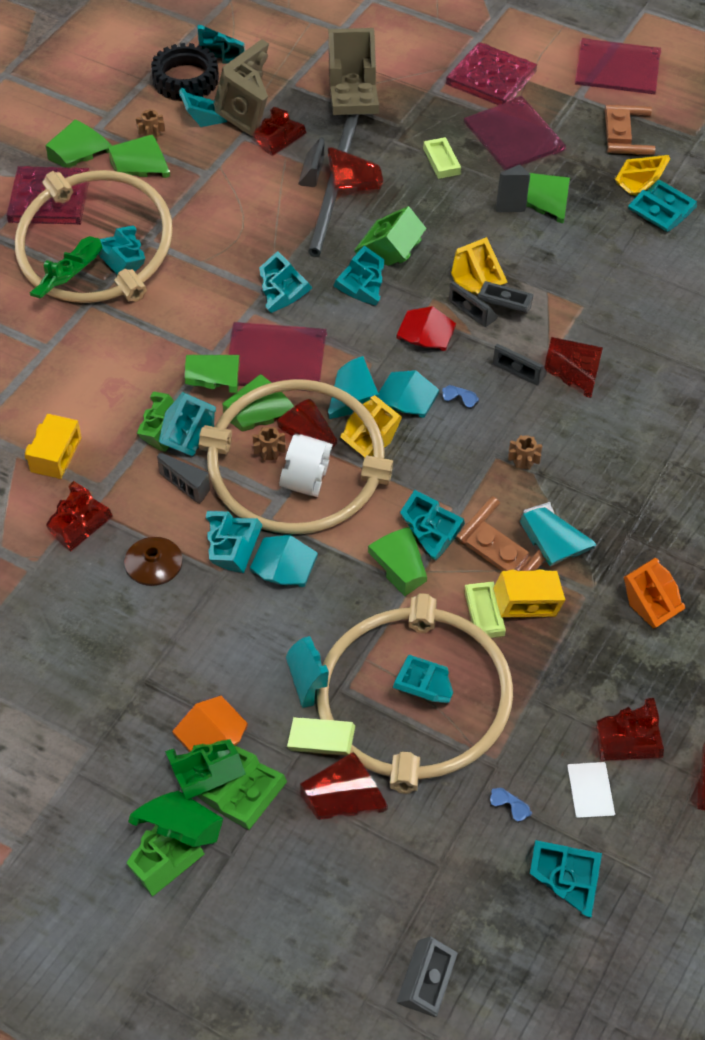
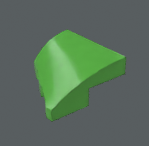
M75 119L46 144L48 160L69 168L81 161L93 159V154L105 150L106 153H109L108 147L112 145L95 130Z
M153 134L108 147L110 162L116 172L137 175L139 177H147L148 172L162 173L163 178L170 177V171Z
M529 173L530 182L526 207H532L542 215L547 211L557 216V222L564 223L570 178Z
M186 355L185 384L203 386L209 389L227 385L229 386V392L237 393L239 385V355Z
M260 374L222 403L223 413L246 393L271 382ZM277 392L249 404L230 423L243 432L254 429L258 425L274 423V418L288 414L290 418H294L298 415V410L282 392Z
M154 391L150 396L153 401L152 408L145 410L143 415L144 421L140 424L137 434L149 445L166 452L169 446L160 443L159 438L165 412L173 404L174 400L169 394Z
M410 527L392 532L368 545V553L386 570V578L404 596L427 582V575L417 542Z
M155 825L152 831H145L141 838L140 846L133 851L127 861L130 870L152 897L205 854L201 846L193 847L175 838L157 834L158 825Z

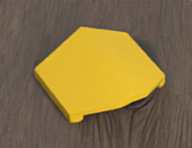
M670 156L627 159L615 181L629 195L637 196L642 190L646 191L660 178L670 160Z
M487 237L456 250L451 274L454 282L468 292L478 295L485 281L498 285L508 283Z
M374 395L370 398L371 400L363 405L376 421L385 448L391 443L402 417ZM354 412L348 418L344 433H341L340 438L363 457H366V455L373 456V444L367 427Z

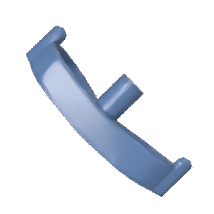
M451 385L442 389L445 401H451L457 396H462L463 402L468 408L473 407L476 402H479V398L472 391Z
M504 788L492 789L491 804L499 806L510 803L513 819L516 821H523L532 815L528 804L517 796H514Z

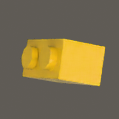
M52 414L46 415L43 423L37 426L32 444H28L25 450V459L28 461L30 472L62 479L82 438L78 420Z
M541 569L535 571H502L493 588L501 617H556L565 602L557 571Z

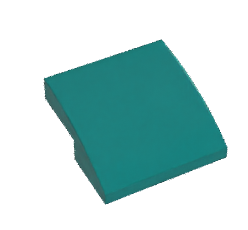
M658 179L647 191L642 190L628 205V209L668 232L693 212L697 207V201Z

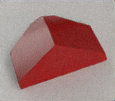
M433 306L408 310L398 330L397 339H403L411 344L422 347L440 348L441 351H446L456 328V323Z

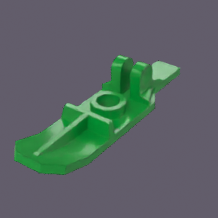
M91 236L86 237L79 242L71 253L65 252L64 259L58 263L46 260L44 263L45 276L40 284L30 292V296L41 299L55 286L68 282L96 258L103 248L101 240Z

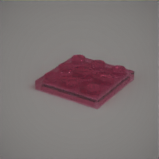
M478 42L446 77V85L505 108L536 73L537 64L491 47L488 44Z
M18 166L6 215L8 223H19L27 207L45 190L42 181L45 179L46 174L52 171L60 172L64 178L75 174L89 172V168ZM89 182L72 186L74 193L70 196V200L63 204L61 202L55 203L50 198L39 208L30 223L81 225Z

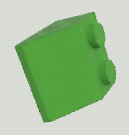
M407 206L377 220L354 251L358 253L363 246H366L384 259V265L389 266L396 262L401 264L410 257L411 249L421 242V236L427 228L412 209Z

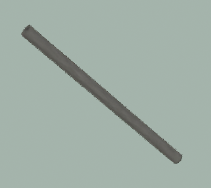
M359 114L347 115L308 251L313 257H318L321 254Z

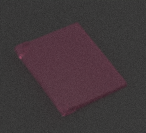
M582 38L575 85L656 94L661 54L660 47Z
M523 96L513 98L512 101L464 118V123L504 170L519 164L524 165L550 154L560 153L566 148L563 141Z
M242 322L233 323L229 355H239L238 386H246L260 374L271 383L293 379L320 382L327 329Z

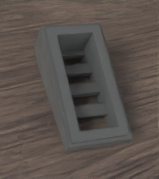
M159 453L157 456L159 473L191 499L201 504L210 491L209 473L166 454Z

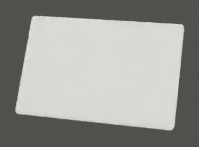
M606 763L568 764L576 817L614 816L615 811Z

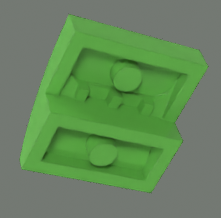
M235 746L246 775L199 794L197 797L228 819L250 830L287 783L284 774L259 763L256 755Z

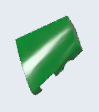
M231 739L217 741L208 745H194L190 753L177 755L175 749L165 751L186 800L246 775L239 753Z
M174 791L154 798L130 814L128 822L135 826L140 823L150 822L158 825L157 834L175 838L184 844L197 847L217 842L224 818L191 798L186 800L182 792Z

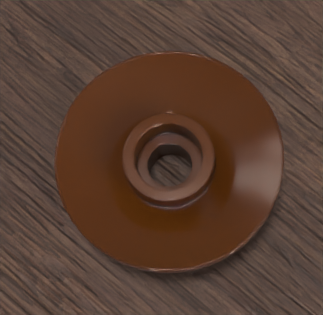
M148 537L137 541L128 549L124 559L125 569L129 577L135 582L146 586H157L171 581L181 570L183 562L179 547L171 540L163 537Z

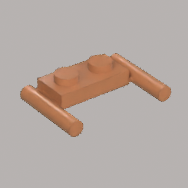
M605 105L607 153L655 155V146L631 145L630 115L651 116L652 107Z
M494 496L490 497L455 537L458 542L465 544L501 571H535L545 561L540 549L531 557L527 550L485 522L500 504L499 500Z

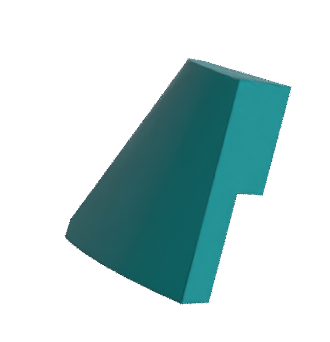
M363 246L351 259L349 266L335 280L333 286L359 301L377 305L381 297L379 296V291L383 278L381 272L384 268V259L366 246Z
M363 356L349 361L338 370L335 387L347 392L361 404L371 400L370 398L374 395L379 398V393ZM333 397L331 398L328 410L329 419L353 414V410Z
M207 511L206 519L210 522V531L207 532V537L211 544L209 560L221 568L244 573L261 531L262 523L258 518H234L229 511Z

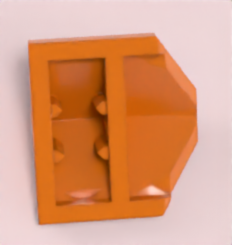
M657 558L651 559L624 576L630 607L652 628L660 626L685 609L684 603L681 602L678 585L671 573L659 563L660 561Z
M218 696L195 704L172 732L190 752L194 745H208L231 739L235 746L240 742L244 731L248 727V723L222 696Z

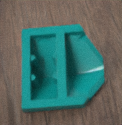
M184 88L179 90L187 112L200 127L228 121L215 112L214 100L187 93Z
M416 370L391 372L379 391V399L394 410L402 413L417 414L419 417L425 418L439 394V389Z
M182 392L165 412L159 442L193 456L199 448L202 427L204 425L214 427L216 407Z
M291 535L264 537L250 566V571L254 574L256 573L265 581L279 585L305 587L318 553Z
M408 654L394 682L393 688L435 702L450 703L453 696V689L448 677V667Z

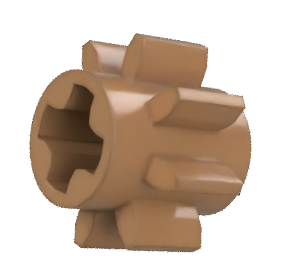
M145 110L141 113V118H136L138 134H143L144 137L153 134L156 139L160 136V131H165L163 115H158L155 110Z
M262 427L258 435L253 434L254 454L260 453L264 461L277 460L280 452H286L285 433L279 434L276 427Z
M520 435L516 442L510 441L508 460H513L516 468L530 470L534 463L540 464L542 444H537L534 439L535 437Z

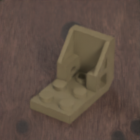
M374 28L328 29L329 86L333 115L379 114V101L376 89Z
M263 39L223 66L213 103L217 114L252 137L258 133L268 99L261 78L263 76V65L268 58L267 50L269 43Z

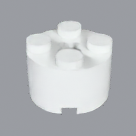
M295 433L286 454V463L284 469H282L279 486L318 497L322 485V477L326 475L333 444Z

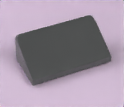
M320 137L307 153L298 182L299 185L315 187L317 185L325 157L324 138Z
M520 164L500 173L496 203L497 212H523L526 210L530 174Z
M454 281L450 282L449 302L485 327L497 319L498 316L491 307Z
M485 281L477 298L504 307L528 312L532 307L534 294Z
M499 344L495 345L494 365L536 385H539L547 375L543 365Z
M433 937L419 940L411 958L397 1003L421 1013L437 1017L458 953Z

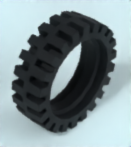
M180 43V47H177L176 44L171 45V49L165 47L163 52H157V56H154L151 62L154 88L157 89L160 95L163 94L166 98L171 96V100L176 101L177 98H180V101H183L179 93L181 88H184L187 93L203 97V94L206 96L211 94V91H214L218 85L219 70L217 58L213 52L210 53L208 48L203 49L201 45L195 47L193 43H189V46H185V43ZM180 65H193L205 70L200 76L191 79H176L165 74L171 68Z

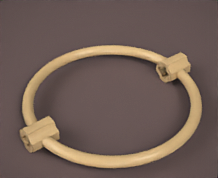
M106 170L89 171L64 178L60 172L52 171L46 174L45 179L42 181L45 190L27 207L20 219L15 235L16 258L25 277L35 287L42 281L31 268L25 252L27 229L39 208L50 198L55 203L61 202L63 204L67 202L74 193L72 190L74 185L100 180L117 181L141 190L158 208L163 229L161 242L154 257L139 274H136L133 269L120 271L114 279L116 284L114 288L92 293H77L54 287L47 295L75 303L101 302L124 295L128 302H137L142 299L147 291L143 283L152 276L163 262L172 239V219L167 204L161 195L145 181L122 172Z
M293 379L260 386L236 400L223 413L215 427L204 425L200 432L199 450L208 451V472L219 498L239 518H258L262 523L261 529L274 533L308 534L336 526L353 516L366 504L378 483L389 485L392 476L393 460L384 459L385 451L382 435L371 413L363 404L347 392L318 381ZM282 391H314L341 401L360 417L367 427L372 440L373 456L366 455L361 474V480L367 481L366 485L359 495L346 507L319 520L304 523H284L258 516L247 510L233 498L224 485L220 474L218 453L226 455L229 452L232 432L226 428L241 410L254 401Z
M418 594L415 597H411L409 608H399L376 614L348 630L334 644L322 666L326 665L329 671L328 686L316 690L320 719L334 721L330 710L328 692L331 674L338 659L361 635L389 622L409 619V628L419 633H427L429 630L434 629L435 621L446 623L473 637L488 652L498 671L501 698L493 724L473 747L461 755L442 763L420 766V757L413 755L411 752H400L397 755H393L392 764L374 759L353 745L351 746L350 756H347L349 759L367 770L391 777L390 789L403 794L417 791L419 779L434 778L455 772L481 757L502 733L508 721L513 702L511 672L497 644L487 633L469 620L453 613L436 609L437 599L432 598L429 594Z

